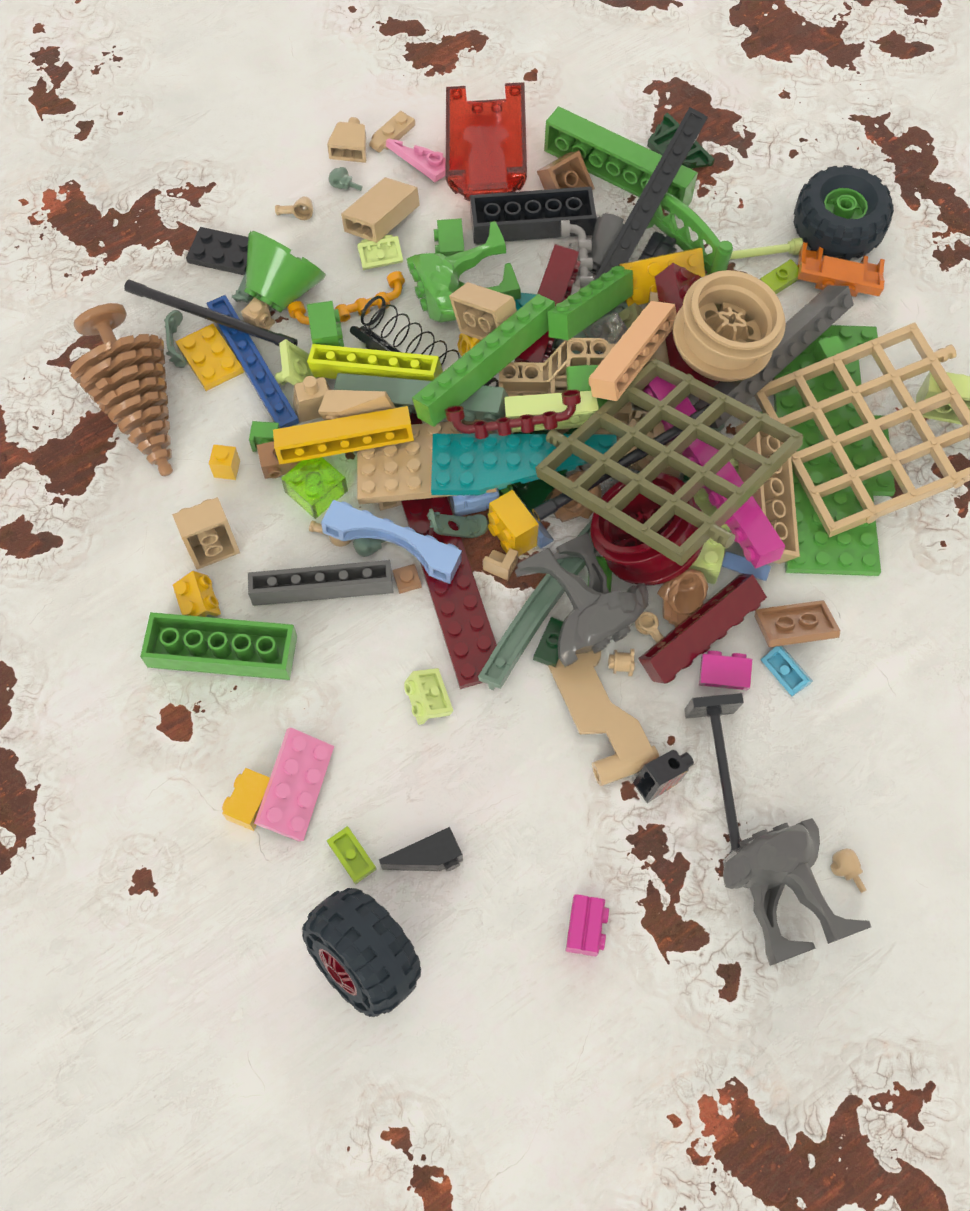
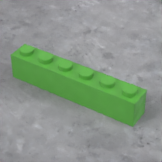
M623 266L612 267L610 271L591 281L584 288H580L578 292L568 296L563 302L557 303L555 307L547 311L549 337L569 340L633 295V270H627Z

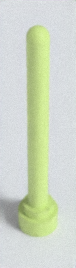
M794 238L788 241L787 244L736 250L732 252L730 260L785 252L793 256L799 255L803 240L802 238Z

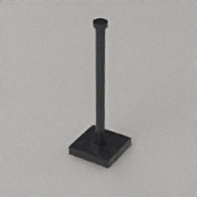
M742 693L692 698L684 709L686 719L697 717H710L732 851L741 846L739 844V828L720 716L734 714L744 703Z

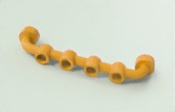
M394 271L387 276L389 286L394 288L392 292H379L375 295V297L382 296L385 299L386 305H390L389 301L401 295L405 279L400 271ZM359 298L353 304H340L336 306L335 309L339 310L340 322L348 321L351 317L350 313L356 311L361 316L365 305L372 298ZM375 300L369 306L365 315L370 313V307L378 305V308L380 309L382 305V300ZM295 301L290 303L287 307L290 317L296 318L302 324L310 325L309 317L304 315L306 309L303 302Z

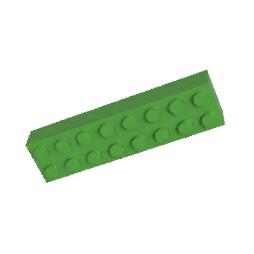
M559 106L546 120L545 152L560 158L567 153L580 151L588 173L640 197L646 182L653 174L662 155ZM682 165L667 193L689 206L692 202L698 172ZM661 202L662 209L670 212L668 207L664 206Z

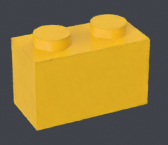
M245 768L243 773L239 774L235 779V789L231 797L228 796L223 803L222 814L226 820L254 831L257 826L254 823L270 777Z

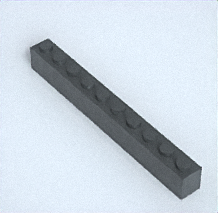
M828 285L787 321L784 336L779 345L773 350L768 364L762 371L744 380L720 381L713 388L746 404L854 305L849 286ZM700 399L693 407L698 411L704 406H710L711 404ZM724 412L709 427L719 428L732 415Z

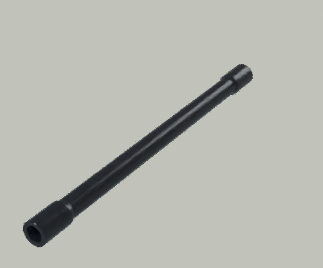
M130 279L125 282L124 290L128 293L171 306L274 343L279 347V343L285 339L296 346L298 344L297 339L287 335L269 331L157 291Z
M709 405L704 406L689 417L696 419ZM673 426L653 439L666 445L678 437L683 430ZM636 448L623 456L617 463L627 468L649 454ZM605 473L587 491L608 480L611 476ZM561 493L532 509V512L540 522L574 499Z

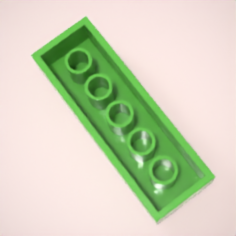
M150 612L140 657L147 668L290 680L297 633L293 624Z

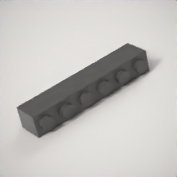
M390 560L248 572V595L253 606L394 593Z

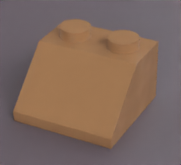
M580 151L567 153L537 171L544 190L591 186L592 190L595 189Z

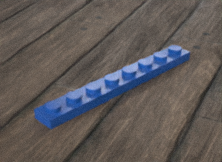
M226 295L206 303L208 309L239 319ZM217 323L273 422L279 423L280 428L299 424L297 415L249 334Z

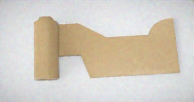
M592 650L588 653L576 654L578 660L567 667H564L560 659L556 667L550 665L548 667L579 734L606 733L615 751L614 755L592 762L595 778L598 784L603 786L640 772L645 764L658 758L659 754L656 747L650 745L639 721L609 700L594 669L600 661L601 651L594 654Z

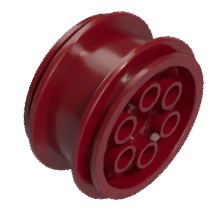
M660 473L651 482L672 495L685 484L679 478ZM619 481L601 499L608 503L626 485ZM639 493L622 512L644 524L662 506ZM692 497L687 504L702 512L695 503L694 497ZM595 512L593 513L590 532L594 547L605 558L611 572L619 579L631 584L645 583L646 585H657L678 577L696 561L703 547L702 545L681 566ZM674 515L657 533L680 547L698 528L679 516Z

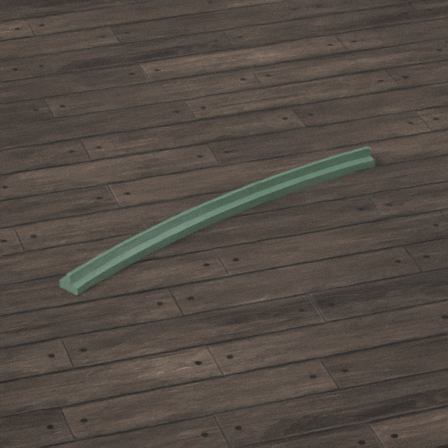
M725 423L719 428L712 429L720 432L725 427ZM592 520L586 525V527L579 533L577 537L585 533H588L591 539L590 529ZM593 545L594 554H595V553L597 552V550H596V548H595L594 545ZM578 557L557 560L561 567L575 575H578L585 566L584 560ZM550 574L545 575L530 595L478 676L479 681L488 684L489 689L494 691L495 688H502L529 642L565 592L562 586Z

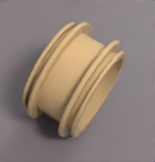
M718 271L700 278L688 289L683 300V306L678 311L673 323V338L683 360L697 373L716 381L732 382L744 380L758 374L768 364L773 350L779 345L784 336L786 326L785 315L781 302L775 292L760 279L740 271Z

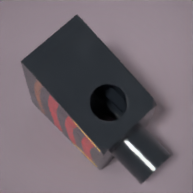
M671 750L645 764L633 784L646 803H649L681 782L689 771V767L694 765L693 758L687 752L679 755L676 750Z

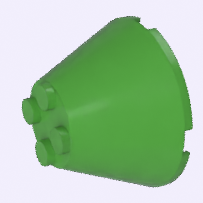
M250 231L248 234L246 287L244 290L248 295L257 298L281 313L290 303L324 280L326 274L306 258H296L290 254L291 249L256 231Z

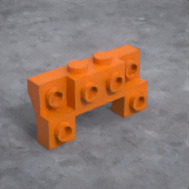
M803 242L799 251L797 279L816 283L815 288L823 290L828 285L849 286L851 296L856 297L858 292L879 297L884 290V259H880L878 264L868 263V256H864L860 263L825 255L822 259L823 248L819 247L817 252L807 250V243Z

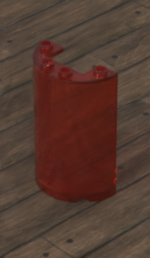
M525 82L505 83L506 99L467 101L466 86L446 87L445 177L450 189L455 194L463 195L467 201H470V195L520 191L526 182Z

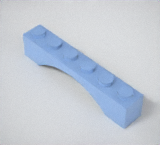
M333 500L321 522L324 534L341 541L372 538L394 543L414 555L424 566L429 576L451 584L461 563L462 550H459L455 545H446L430 535L424 536L416 533L410 527H401L387 518H378L367 510L361 511L353 508L347 502Z

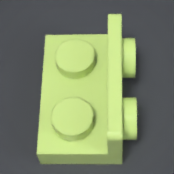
M385 235L377 243L364 239L361 243L357 244L363 270L403 262L398 236Z
M438 668L413 671L404 682L405 693L409 696L412 713L416 717L418 725L424 724L429 718L450 716L452 714L453 708Z

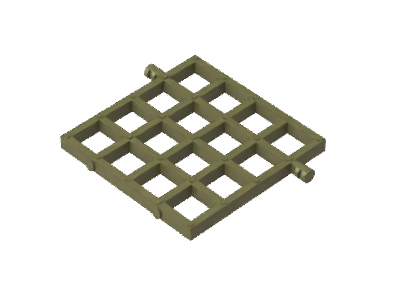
M654 358L638 373L618 401L608 400L568 438L555 429L550 430L546 436V441L557 448L539 463L535 469L539 479L683 566L709 538L722 544L725 548H729L733 544L735 535L721 526L802 446L803 434L770 418L767 413H760L698 381L691 374H685ZM656 376L676 386L661 401L641 391ZM689 394L711 404L696 419L674 409ZM629 401L648 411L633 427L613 417ZM724 412L747 423L731 439L709 427ZM661 420L683 430L667 447L646 436ZM601 427L621 438L604 454L584 444ZM759 431L783 442L768 459L745 447ZM696 439L719 450L703 467L680 455ZM634 446L654 457L638 475L617 463ZM572 454L592 465L574 482L554 471ZM732 458L756 470L740 487L716 475ZM668 466L690 477L674 495L651 483ZM605 473L626 485L608 503L587 491ZM703 486L727 498L711 516L687 504ZM639 493L662 506L644 524L622 512ZM674 515L679 516L698 528L680 547L657 533Z

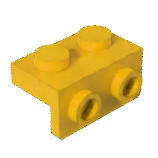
M191 571L173 584L182 615L200 617L212 615L217 617L221 614L218 606L219 602L215 597L212 581L208 575Z

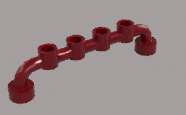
M579 390L562 392V404L566 405L567 408L557 413L555 411H548L542 415L535 416L525 414L519 418L510 419L504 417L492 422L477 421L470 425L461 422L465 418L462 406L448 407L445 409L446 420L452 422L457 431L463 434L475 433L476 439H485L489 436L488 431L498 430L499 436H507L512 433L511 428L521 427V432L530 433L535 430L534 425L544 424V429L552 430L558 427L557 422L568 420L573 416L576 411V405L581 402V395Z

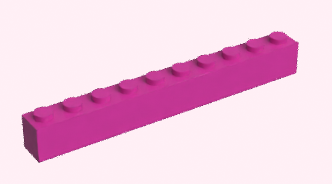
M656 376L645 386L643 392L661 401L676 386ZM688 397L674 408L687 416L696 412ZM661 420L665 431L673 427L672 424ZM696 439L682 452V455L703 467L719 450ZM730 461L716 474L738 487L744 483ZM706 486L702 487L708 494L710 503L717 509L727 500V498ZM751 496L724 524L728 525L731 532L735 535L734 541L740 544L745 558L749 562L751 561L756 569L781 559L785 544L754 497Z

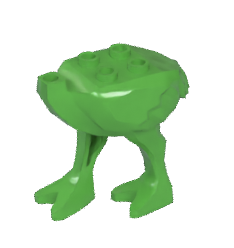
M496 221L490 222L489 237L486 243L481 246L447 257L440 253H422L406 259L410 274H412L414 282H417V286L414 287L416 296L420 299L423 312L427 311L430 319L440 323L455 321L456 317L449 295L466 284L459 281L460 275L466 270L475 267L482 259L488 256L506 253L505 241ZM506 263L503 280L499 286L484 288L512 296L514 300L521 299V289L511 263Z

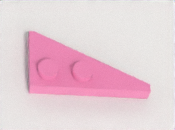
M390 138L386 140V147L434 182L459 168L462 163V159L458 157L455 160L444 158L443 153L438 151L434 152L417 145L413 149L403 146V141Z

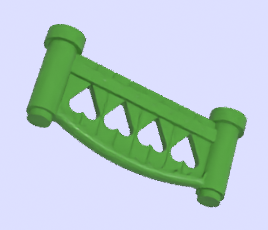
M666 193L662 203L668 207L670 214L667 216L663 215L660 203L647 228H651L655 224L664 234L675 238L676 244L683 251L702 248L704 268L708 272L706 275L718 271H726L733 252L732 243L729 241L720 242L709 226L691 208L676 197ZM674 214L683 221L684 227L680 229L677 227ZM689 227L697 233V240H691ZM703 240L712 247L713 251L707 254L705 252Z

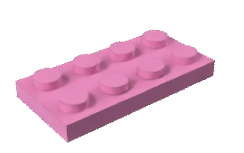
M288 728L254 824L299 842L304 841L334 746L296 729Z

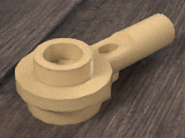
M643 612L635 621L636 629L641 634L651 635L656 643L664 638L657 629L659 621L653 613Z

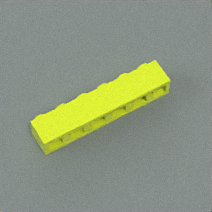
M312 344L307 360L314 377L336 379L338 373L433 381L443 372L439 356Z

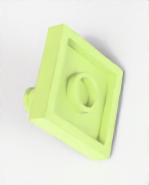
M286 339L280 342L282 371L275 374L276 381L282 386L288 382L295 385L296 383L303 382L307 376H313L307 363L309 354Z

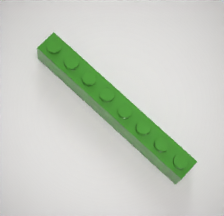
M537 294L414 395L412 400L417 417L435 427L446 417V408L461 405L549 330L547 311L555 307V302Z

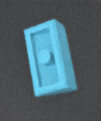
M783 646L774 647L760 659L791 696H794L813 682Z

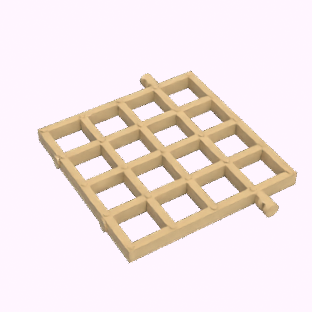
M915 322L773 380L754 395L763 413H767L770 418L786 426L793 427L813 418L825 441L795 452L791 456L792 468L829 538L864 523H872L881 516L950 488H959L965 482L970 481V467L956 472L942 449L970 437V410L940 363L955 358L957 355L956 350L950 344L933 352ZM910 339L922 360L895 370L883 349ZM872 355L883 376L856 386L845 365ZM833 370L845 391L817 402L806 381ZM930 371L942 393L915 403L903 381ZM795 386L806 407L778 418L767 397ZM891 387L903 409L875 419L863 397ZM852 402L864 425L836 436L824 413ZM950 404L963 427L935 437L922 414ZM910 420L923 443L895 454L883 430ZM871 436L884 459L855 470L843 447ZM832 452L844 475L815 486L803 463ZM930 454L944 478L915 489L902 465ZM890 470L904 494L874 505L862 481ZM850 486L863 511L834 522L822 497Z

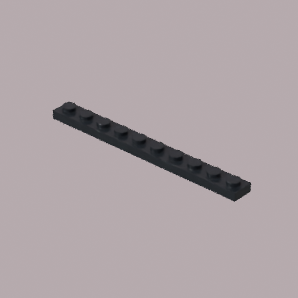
M689 107L594 280L610 271L612 267L620 266V264L629 261L706 123L708 116Z

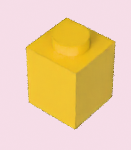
M213 444L209 466L214 478L236 480L240 465V458L236 447Z

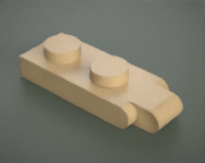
M400 110L372 135L369 146L377 152H381L384 148L388 150L386 140L389 138L400 140L415 126V119Z

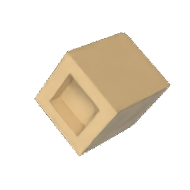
M510 548L505 555L492 550L490 556H485L483 559V570L508 581L518 563V551Z

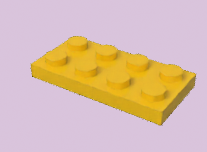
M694 248L620 264V266L627 270H633V295L625 300L628 307L634 303L637 305L648 303L650 292L657 293L655 276L672 263L704 277L705 268L702 248Z

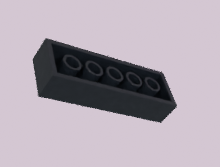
M592 186L470 195V214L474 244L486 243L489 237L490 222L496 221L504 241L560 238L561 220H570V224L580 226L585 231L586 236L593 235L597 220ZM570 233V237L577 236L575 233Z

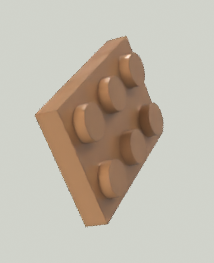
M824 600L755 610L754 617L768 647L840 637L841 630Z

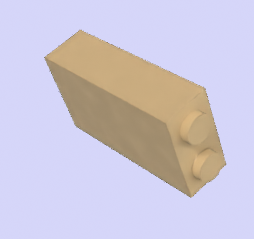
M384 177L341 213L344 232L377 243L420 205L418 187Z

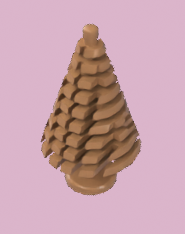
M107 303L90 308L81 313L74 320L73 325L81 335L95 336L100 334L104 344L82 355L71 366L69 372L72 374L70 376L77 383H80L81 388L90 395V398L99 405V408L105 414H108L110 420L118 425L119 430L123 434L131 435L127 439L135 445L139 444L137 449L144 455H148L146 459L150 464L158 465L160 475L168 476L173 472V469L168 462L172 457V450L170 448L166 449L171 444V437L167 434L168 430H170V422L167 421L169 418V410L166 407L168 395L166 396L165 393L167 383L164 381L166 379L165 366L163 367L165 364L164 341L153 334L150 336L149 334H139L135 338L133 335L117 340L113 329L120 326L126 319L127 312L124 306L118 303Z

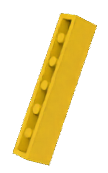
M408 406L273 430L274 448L279 465L414 441Z

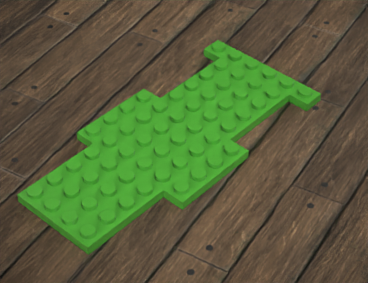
M831 325L772 380L817 363L813 353L818 341L838 335L845 349L849 350L878 338L877 327ZM859 360L846 364L845 367L856 386L861 385ZM834 372L822 374L806 381L817 402L845 391ZM795 386L773 394L774 409L778 418L806 407ZM852 402L824 413L836 436L864 425ZM873 415L875 419L883 417L881 415ZM813 418L790 427L803 434L802 446L796 452L825 441ZM888 429L883 430V433L890 444L889 431ZM871 436L843 447L855 470L884 459ZM832 452L803 463L815 486L844 475ZM792 468L800 557L785 562L786 573L879 576L881 565L876 520L829 538ZM890 470L862 481L873 503V496H893L895 493L894 476ZM850 486L822 497L834 522L863 511Z

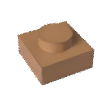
M415 564L392 570L399 594L422 588Z

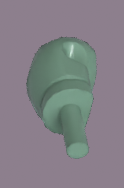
M344 167L335 168L329 174L328 181L335 188L348 190L349 187L360 191L362 190L363 186L352 182V177L349 176L347 169Z
M359 538L353 541V547L360 556L367 557L381 549V543L386 541Z

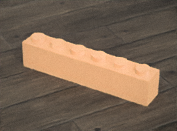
M650 301L609 354L590 375L589 386L591 387L592 397L618 401L672 331L676 317L675 304Z

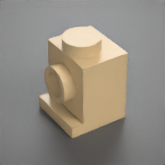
M255 297L241 311L244 322L267 330L275 324V320L271 318L268 305Z

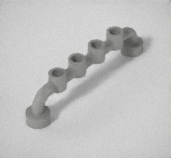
M561 220V237H570V233H575L578 236L579 261H581L579 267L580 288H584L591 281H594L593 276L588 275V271H592L593 260L587 256V253L592 251V241L587 240L586 233L580 226L570 224V220Z

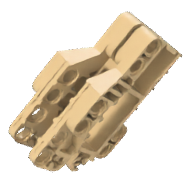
M571 338L565 340L544 363H509L499 372V387H503L508 396L562 393L567 391V367L600 365L601 361L604 360L616 344H609L601 338ZM577 350V351H580L581 353H580V354H574L572 351ZM595 351H601L603 354H596ZM654 354L645 364L643 369L654 359ZM629 401L613 417L628 425L632 419L639 422L648 412L632 410L631 402ZM601 427V428H600L597 432H595L594 434H612V433H610L609 431H607V430H605V429H603V428ZM571 428L555 430L559 433L565 434Z

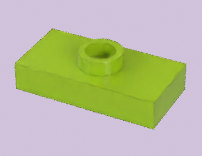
M790 259L761 277L760 280L767 284L775 294H778L799 280L797 279L799 267Z
M348 826L326 840L355 885L377 870Z

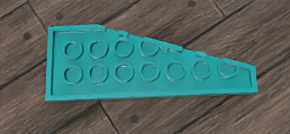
M433 434L431 495L486 494V491L498 488V490L507 488L509 484L517 482L523 484L538 480L535 467L557 447L546 441L547 434H510L507 436L489 434L485 439H476L475 434ZM563 434V435H565V436L568 438L571 434ZM593 434L584 444L604 454L617 442V437L614 434ZM572 454L554 471L558 472L565 469L572 471L577 466L588 463Z

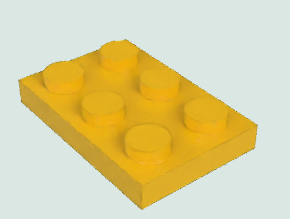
M214 323L175 341L178 349L205 391L244 373L243 367Z

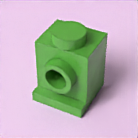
M252 421L249 436L252 452H257V445L274 441L273 430L280 429L279 423Z

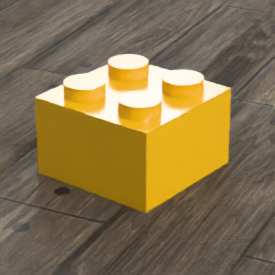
M513 490L489 503L488 529L494 537L497 536L505 553L511 548L518 551L519 557L537 546L539 524Z

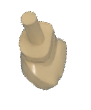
M848 848L836 852L832 856L833 863L830 865L833 874L844 876L846 880L853 878L860 892L866 891L867 889L858 876L863 871L860 868L861 864L856 853Z

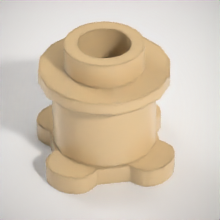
M630 649V653L614 650L613 654H609L608 668L613 669V674L619 671L628 672V676L633 675L635 650Z

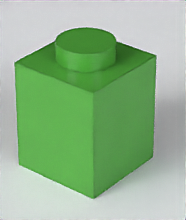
M838 335L830 338L825 337L818 341L813 355L817 362L844 352L846 349Z

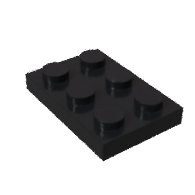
M200 227L186 256L187 263L245 275L247 269L248 237Z

